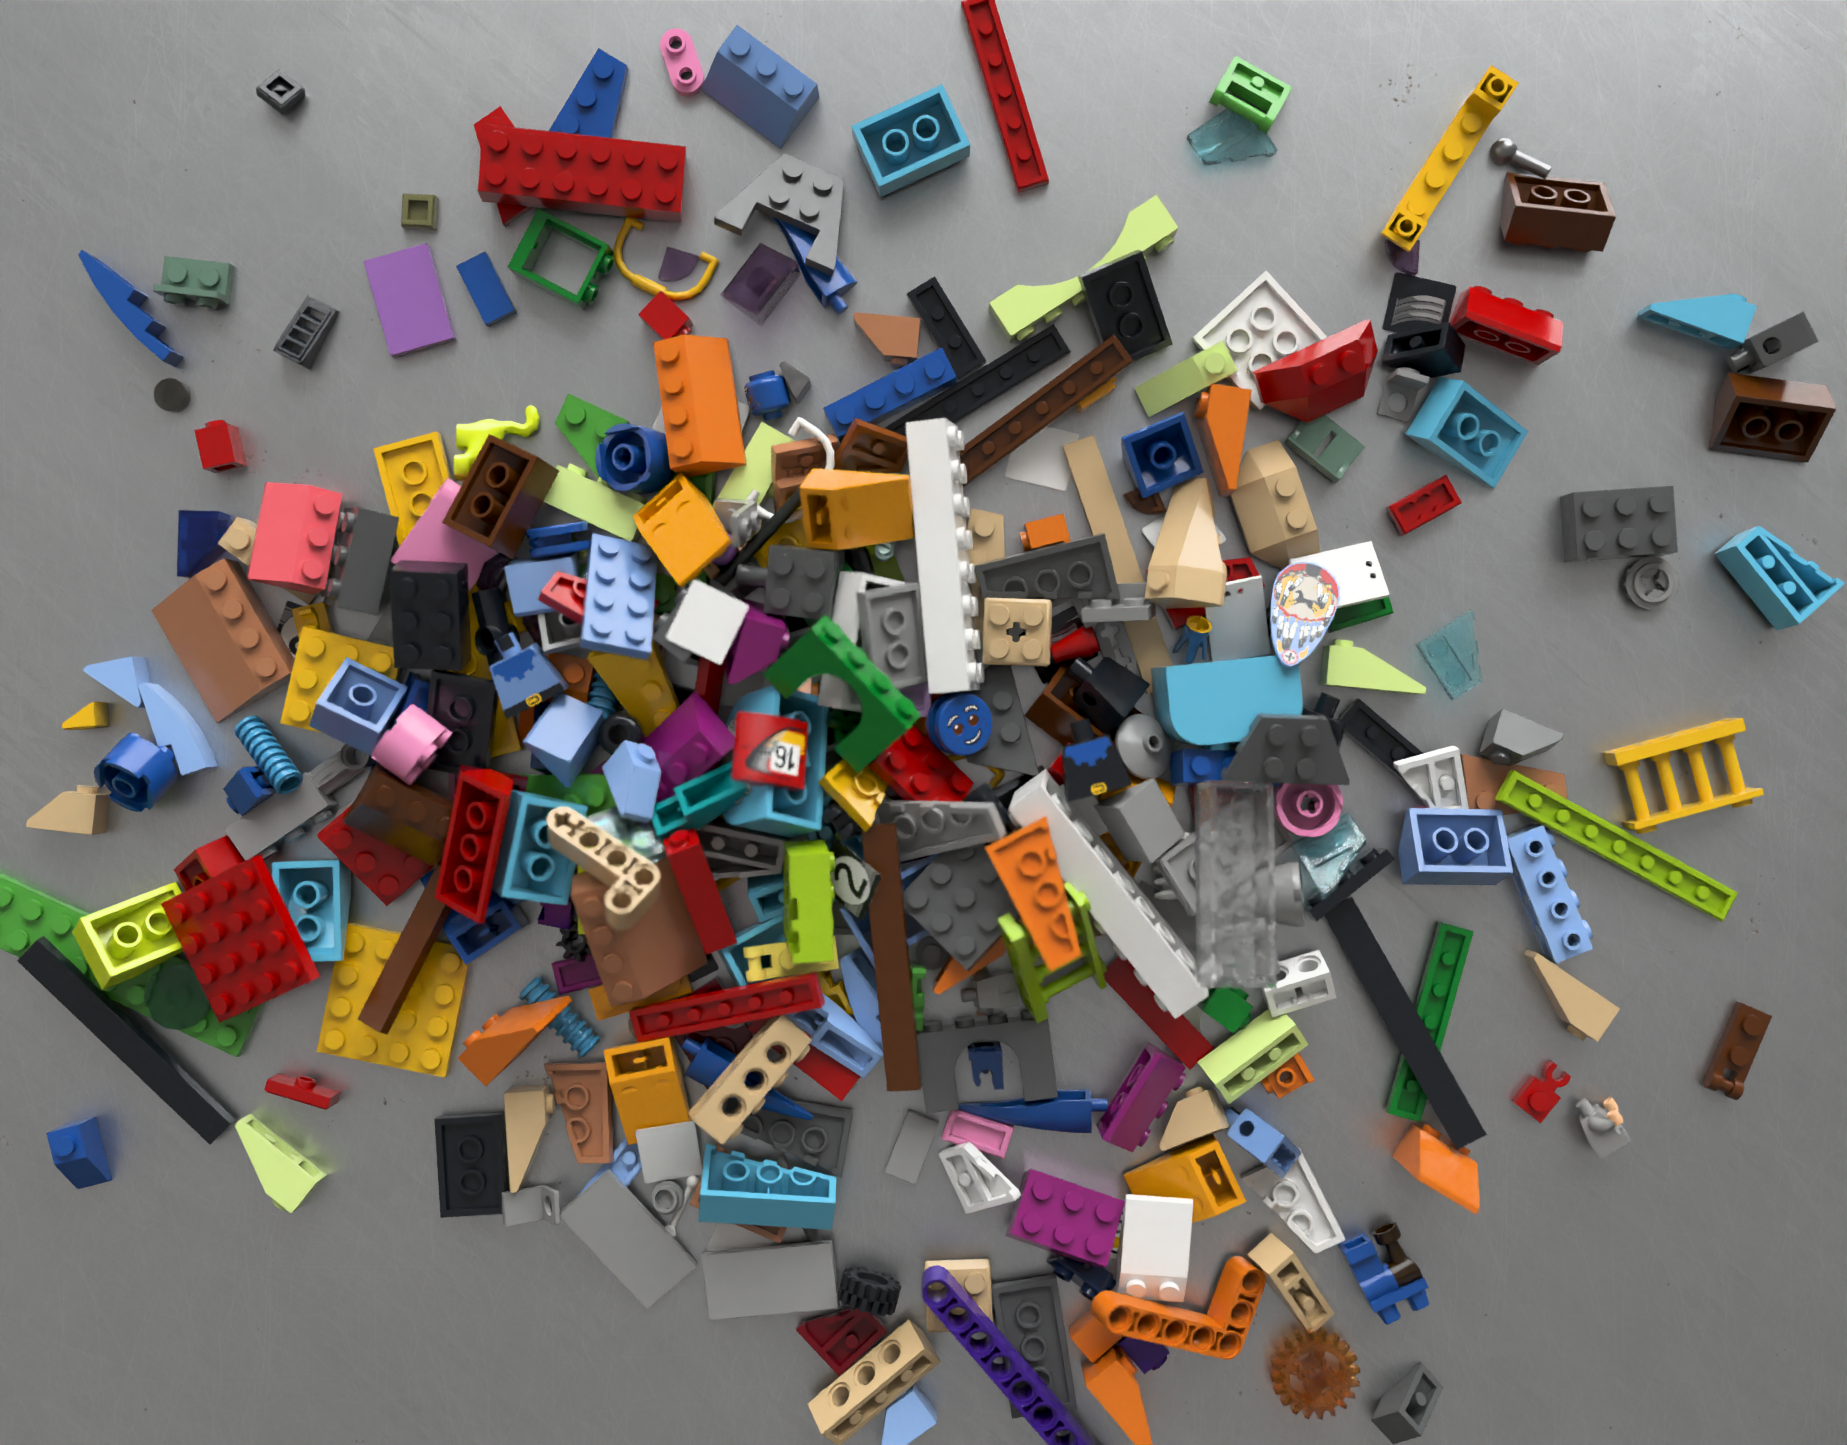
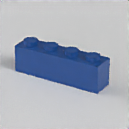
M941 347L823 409L841 443L854 418L877 425L957 383V376Z

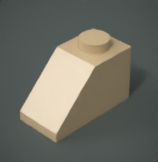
M77 785L76 791H63L26 821V827L89 835L106 833L110 803L108 796L110 794L98 793V787Z
M1200 1086L1185 1092L1187 1098L1177 1101L1160 1141L1161 1151L1172 1150L1230 1128L1216 1090L1205 1091L1204 1086Z

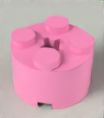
M414 704L409 706L396 720L398 723L391 731L388 730L371 754L376 762L409 786L418 778L422 769L426 771L437 757L436 750L438 748L441 749L453 734Z
M1279 783V786L1273 787L1269 793V803L1281 826L1287 832L1303 837H1318L1332 830L1339 820L1343 807V796L1338 785ZM1302 797L1311 798L1312 801L1308 803L1309 810L1300 807V804L1303 803Z

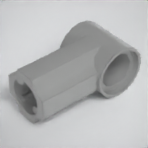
M344 744L339 752L309 773L317 789L323 792L324 795H329L363 770L371 768L375 759L365 753L364 761L358 764L353 754L356 748Z

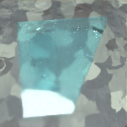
M1468 610L1415 644L1450 700L1456 699L1482 682L1481 668L1477 662L1479 654L1478 641L1475 640L1473 626L1475 614L1472 610Z
M617 806L586 817L587 820L649 862L653 863L666 858V850L651 822L645 823L621 817Z

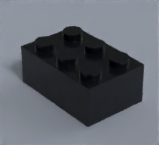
M400 560L389 570L394 668L462 671L471 660L468 563Z

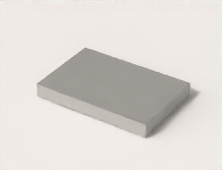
M909 582L856 592L862 648L867 658L880 672L890 679L897 689L928 683L920 583Z

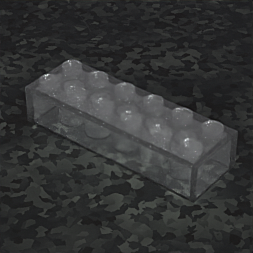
M1209 780L1196 784L1197 988L1277 989L1273 783Z

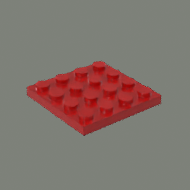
M261 854L161 903L219 1023L320 977Z

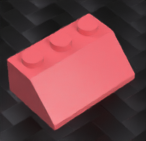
M266 482L247 580L311 595L324 591L342 493L311 485Z

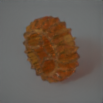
M1320 1327L1316 1335L1312 1328L1306 1330L1305 1336H1302L1298 1330H1294L1296 1339L1292 1342L1289 1338L1283 1337L1286 1348L1275 1347V1353L1280 1359H1271L1270 1361L1271 1367L1275 1369V1371L1270 1373V1379L1272 1382H1275L1273 1386L1275 1394L1281 1395V1403L1284 1406L1290 1405V1409L1294 1414H1298L1302 1410L1303 1416L1308 1420L1313 1411L1317 1418L1322 1420L1324 1411L1327 1410L1331 1416L1335 1417L1336 1410L1334 1407L1338 1405L1347 1410V1404L1344 1401L1345 1397L1355 1399V1393L1351 1387L1360 1386V1381L1355 1377V1375L1360 1373V1367L1354 1363L1357 1360V1356L1353 1351H1349L1350 1345L1346 1340L1340 1341V1337L1336 1332H1332L1328 1336L1326 1329ZM1309 1352L1306 1358L1298 1359L1303 1354ZM1325 1352H1329L1338 1358L1339 1371H1334L1331 1366L1326 1365ZM1314 1369H1320L1318 1375L1315 1373V1377H1310L1311 1371L1314 1372ZM1290 1374L1296 1375L1298 1380L1304 1381V1394L1291 1387ZM1326 1387H1331V1388L1328 1389L1327 1391L1321 1393V1391H1322L1324 1388H1326Z

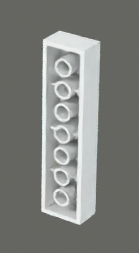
M947 418L906 422L929 694L980 690V683H984L985 676L983 664L978 663L977 650L982 648L980 630H975L974 617L979 615L977 597H972L971 584L976 583V571L974 563L969 564L968 550H973V537L971 530H966L965 517H970V503L968 497L963 496V484H967L966 465L960 463L959 451L964 450L962 430L958 431V427Z
M1045 769L1016 790L1009 807L1010 820L1020 830L1045 816L1047 817L1061 879L1063 882H1070L1077 893L1080 891L1084 892L1091 905V910L1089 911L1093 915L1092 921L1101 934L1107 933L1114 942L1113 948L1118 956L1124 961L1128 959L1135 968L1133 972L1138 981L1143 986L1149 985L1155 993L1154 999L1158 1006L1164 1012L1169 1010L1176 1019L1207 998L1208 972L1074 804L1066 801L1065 793L1050 773Z

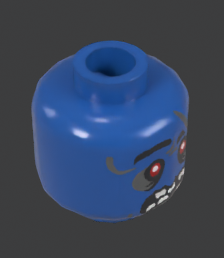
M774 370L750 376V382L745 385L744 392L751 414L754 416L763 415L764 421L783 417L782 410L788 408L791 404L784 377L775 375Z

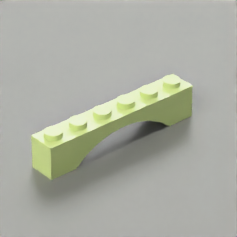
M1155 195L1129 212L1124 228L1115 245L1101 261L1088 271L1135 250H1141L1146 261L1145 255L1156 249L1159 253L1174 243L1173 237L1178 230V226L1158 195ZM1077 276L1071 280L1053 285H1016L991 301L988 310L1009 343L1016 338L1021 342L1036 332L1034 328L1036 325L1044 320L1047 324L1053 322L1064 313L1062 311L1064 307L1072 302L1074 306H1077L1086 299Z

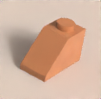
M854 312L856 328L884 361L890 362V366L902 368L918 359L920 318Z

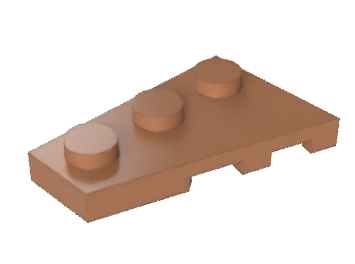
M1460 754L1469 809L1502 810L1503 815L1519 813L1495 800L1509 770H1514L1568 800L1565 775L1562 773L1515 764L1512 766L1498 765L1489 759Z
M548 1062L544 1064L547 1075L551 1076L556 1091L554 1092L556 1102L561 1105L566 1120L565 1128L577 1163L613 1162L612 1090L606 1062Z

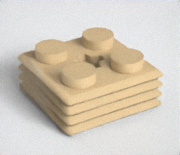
M986 598L984 600L983 664L1045 667L1050 665L1052 601L1045 599ZM1015 622L1020 623V628L1026 629V635L1020 636L1019 642L1014 641L1013 635H1009V629L1014 628Z
M989 1259L925 1262V1270L936 1265L947 1269L993 1322ZM933 1283L929 1286L932 1290H940L944 1287L941 1283ZM926 1304L927 1331L929 1333L950 1332ZM959 1307L952 1309L950 1312L955 1315H961L966 1310Z

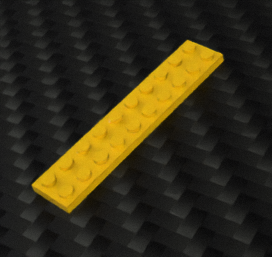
M437 431L373 448L390 514L399 517L396 530L399 546L428 508L430 501L447 478L452 480L441 435ZM478 578L469 591L471 660L462 671L451 672L492 680L487 657L481 655L475 645V633L479 629V624L471 594L482 591ZM499 696L491 758L524 750L518 733L515 715L508 719L506 718Z

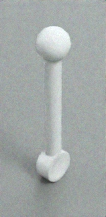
M695 1175L687 1178L686 1183L688 1186L684 1192L683 1205L675 1212L670 1224L664 1227L673 1237L676 1235V1225L692 1190L699 1183V1179Z

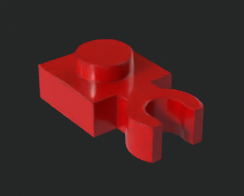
M1548 1061L1543 1066L1540 1080L1531 1075L1511 1100L1539 1123H1542L1561 1099L1554 1092L1556 1088L1567 1085L1571 1078L1568 1073L1563 1071L1558 1078L1553 1079L1552 1073L1558 1065L1552 1061Z

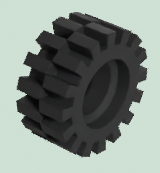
M854 1267L846 1268L843 1272L837 1299L842 1301L843 1305H849V1308L853 1310L859 1309L861 1313L870 1312V1315L875 1316L877 1313L880 1316H886V1314L890 1316L895 1313L901 1290V1284H899L898 1280H893L891 1276H884V1273L881 1272L875 1273L871 1269L867 1271L859 1267L857 1269Z

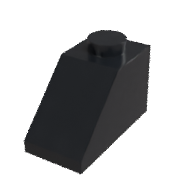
M1444 322L1389 334L1386 341L1383 363L1393 368H1412L1418 370L1421 375L1430 378L1459 373L1462 369L1466 345L1451 323Z

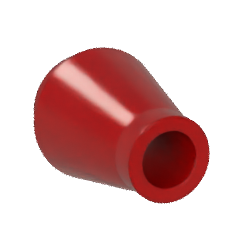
M1082 626L1058 642L1051 644L1050 650L1057 664L1062 661L1075 660L1079 656L1081 658L1094 657V653L1101 651L1093 627L1084 628Z

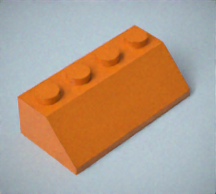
M681 335L653 342L670 469L678 475L682 472L687 478L747 465L729 340L719 337Z

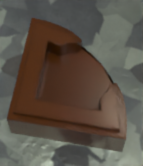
M1138 489L1122 495L1126 503L1139 513L1158 515L1166 512L1159 492L1144 499L1141 497Z

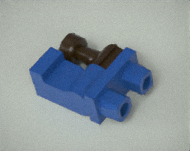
M1396 1222L1381 1225L1372 1232L1376 1243L1386 1247L1390 1261L1381 1264L1372 1241L1365 1233L1338 1245L1367 1304L1374 1313L1379 1315L1386 1325L1399 1320L1401 1317L1395 1305L1399 1301L1406 1299L1412 1311H1418L1429 1306L1425 1291L1429 1287L1422 1276L1420 1268L1410 1257L1406 1256L1399 1244L1398 1239L1401 1237V1232Z

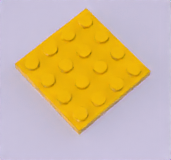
M348 922L344 959L334 962L317 1052L444 1078L449 1075L471 963L467 965L464 963L452 943L436 940L389 1033L383 1034L358 1020V1017L386 965L401 932Z

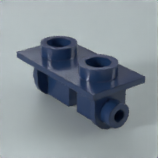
M1061 1255L1059 1258L1047 1260V1263L1054 1267L1053 1273L1066 1282L1073 1281L1081 1287L1079 1292L1091 1301L1100 1292L1105 1290L1111 1291L1116 1285L1113 1274L1105 1268L1089 1266L1086 1270L1083 1268L1085 1263Z

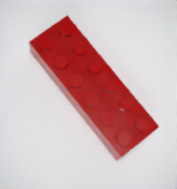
M483 124L478 193L482 202L681 223L686 146Z

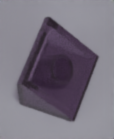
M759 243L720 295L762 326L801 275L798 263L794 259Z

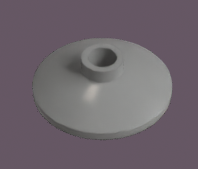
M1134 714L1121 722L1116 732L1115 745L1123 766L1132 775L1141 779H1151L1162 775L1170 764L1171 744L1168 735L1160 723L1145 714Z

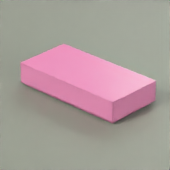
M960 1109L949 1111L941 1139L958 1145L970 1141L980 1152L1004 1159L1014 1126Z

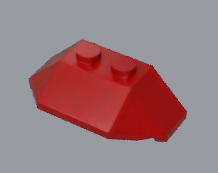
M1366 319L1253 371L1261 403L1308 423L1364 397L1378 352L1371 321Z

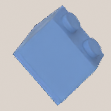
M346 657L316 702L309 726L372 756L373 750L386 733L408 687Z

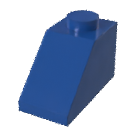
M259 766L241 768L223 788L228 796L226 798L228 805L235 813H240L241 816L277 793L269 783V780L264 776V773L261 772Z
M96 1117L65 1124L46 1133L54 1165L77 1189L112 1180Z

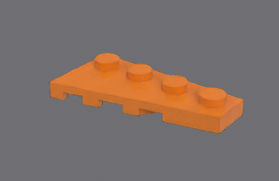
M1045 816L985 847V851L1049 972L1080 957L1081 952L1066 899V892L1063 880L1061 879L1047 817Z

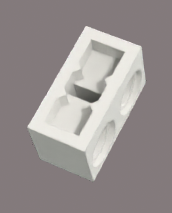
M1320 950L1280 961V974L1258 977L1263 997L1272 1018L1337 998L1330 971Z

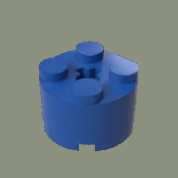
M624 423L612 426L607 430L605 434L608 435L603 443H599L597 446L595 463L599 476L602 480L607 481L612 486L611 488L618 491L649 494L671 482L673 471L670 469L665 433L653 428Z
M130 732L94 768V778L100 789L105 784L111 791L108 797L121 807L134 812H142L145 808L150 810L177 780V770L173 763L175 756L167 747H157L143 739L140 735Z

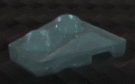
M1227 108L1188 134L1186 138L1204 166L1220 164L1226 160L1232 162L1243 161L1248 157L1263 155L1265 157H1272L1278 151L1268 134L1258 130V125Z
M1348 812L1340 816L1336 826L1326 834L1318 837H1302L1294 841L1295 844L1292 846V849L1323 898L1326 899L1367 844V840Z

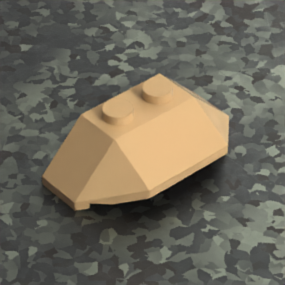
M1276 440L1247 450L1239 467L1236 490L1230 494L1250 554L1283 570L1289 565L1288 560L1291 558L1320 553L1318 529L1298 471L1280 441Z

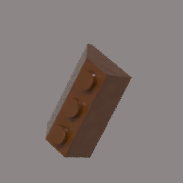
M1506 173L1500 217V227L1504 241L1514 245H1524L1526 243L1542 245L1549 249L1564 247L1573 248L1579 252H1590L1591 250L1604 251L1616 218L1605 183L1556 177L1544 179L1537 175Z
M1728 373L1715 399L1709 446L1711 450L1809 462L1836 411V406L1826 385Z
M489 434L442 523L513 559L526 535V530L530 528L559 470L538 456Z
M1073 660L1063 662L1024 715L1063 746L1069 742L1074 743L1069 723L1089 718L1072 699L1074 693L1082 685L1067 672L1074 663ZM1133 707L1124 719L1134 714L1143 713ZM1089 718L1094 737L1105 735ZM1118 725V726L1116 727V729L1109 735L1110 738H1111V740H1112V742H1113V744H1114V746H1115V749H1116L1115 737H1116V732H1117V729H1118L1119 725Z
M376 764L343 819V823L425 863L435 866L443 858L454 802L415 782L409 786L386 768Z

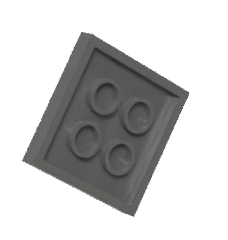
M983 843L940 853L903 892L905 910L967 971H970L1002 937L998 918L1010 913L1015 922L1020 919V915L985 851L986 846Z

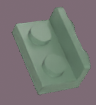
M164 256L161 285L154 284L153 291L163 296L164 302L170 304L185 305V300L197 301L196 305L211 309H217L218 304L230 305L234 266L230 263Z

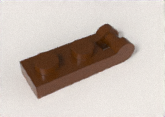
M1736 1001L1704 1076L1703 1086L1712 1091H1723L1726 1097L1733 1100H1738L1742 1096L1745 1079L1771 1021V1015ZM1725 1068L1732 1070L1729 1079L1723 1078Z

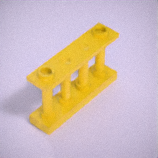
M1727 718L1603 752L1606 765L1618 766L1619 770H1623L1636 815L1634 819L1623 821V828L1636 830L1637 834L1648 833L1657 830L1656 824L1729 804H1732L1733 808L1747 806L1753 803L1752 798L1764 795L1762 788H1745L1732 740L1736 739L1734 734L1746 731L1743 718ZM1714 740L1715 744H1719L1732 791L1713 797L1701 749L1704 748L1703 742ZM1681 748L1683 753L1687 752L1700 801L1681 805L1669 758L1672 757L1670 751ZM1650 757L1651 761H1655L1668 807L1667 810L1653 814L1649 813L1637 766L1640 765L1639 760Z

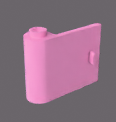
M447 478L390 561L395 565L400 560L468 563V585L470 591L497 551L442 523L461 488L460 485Z

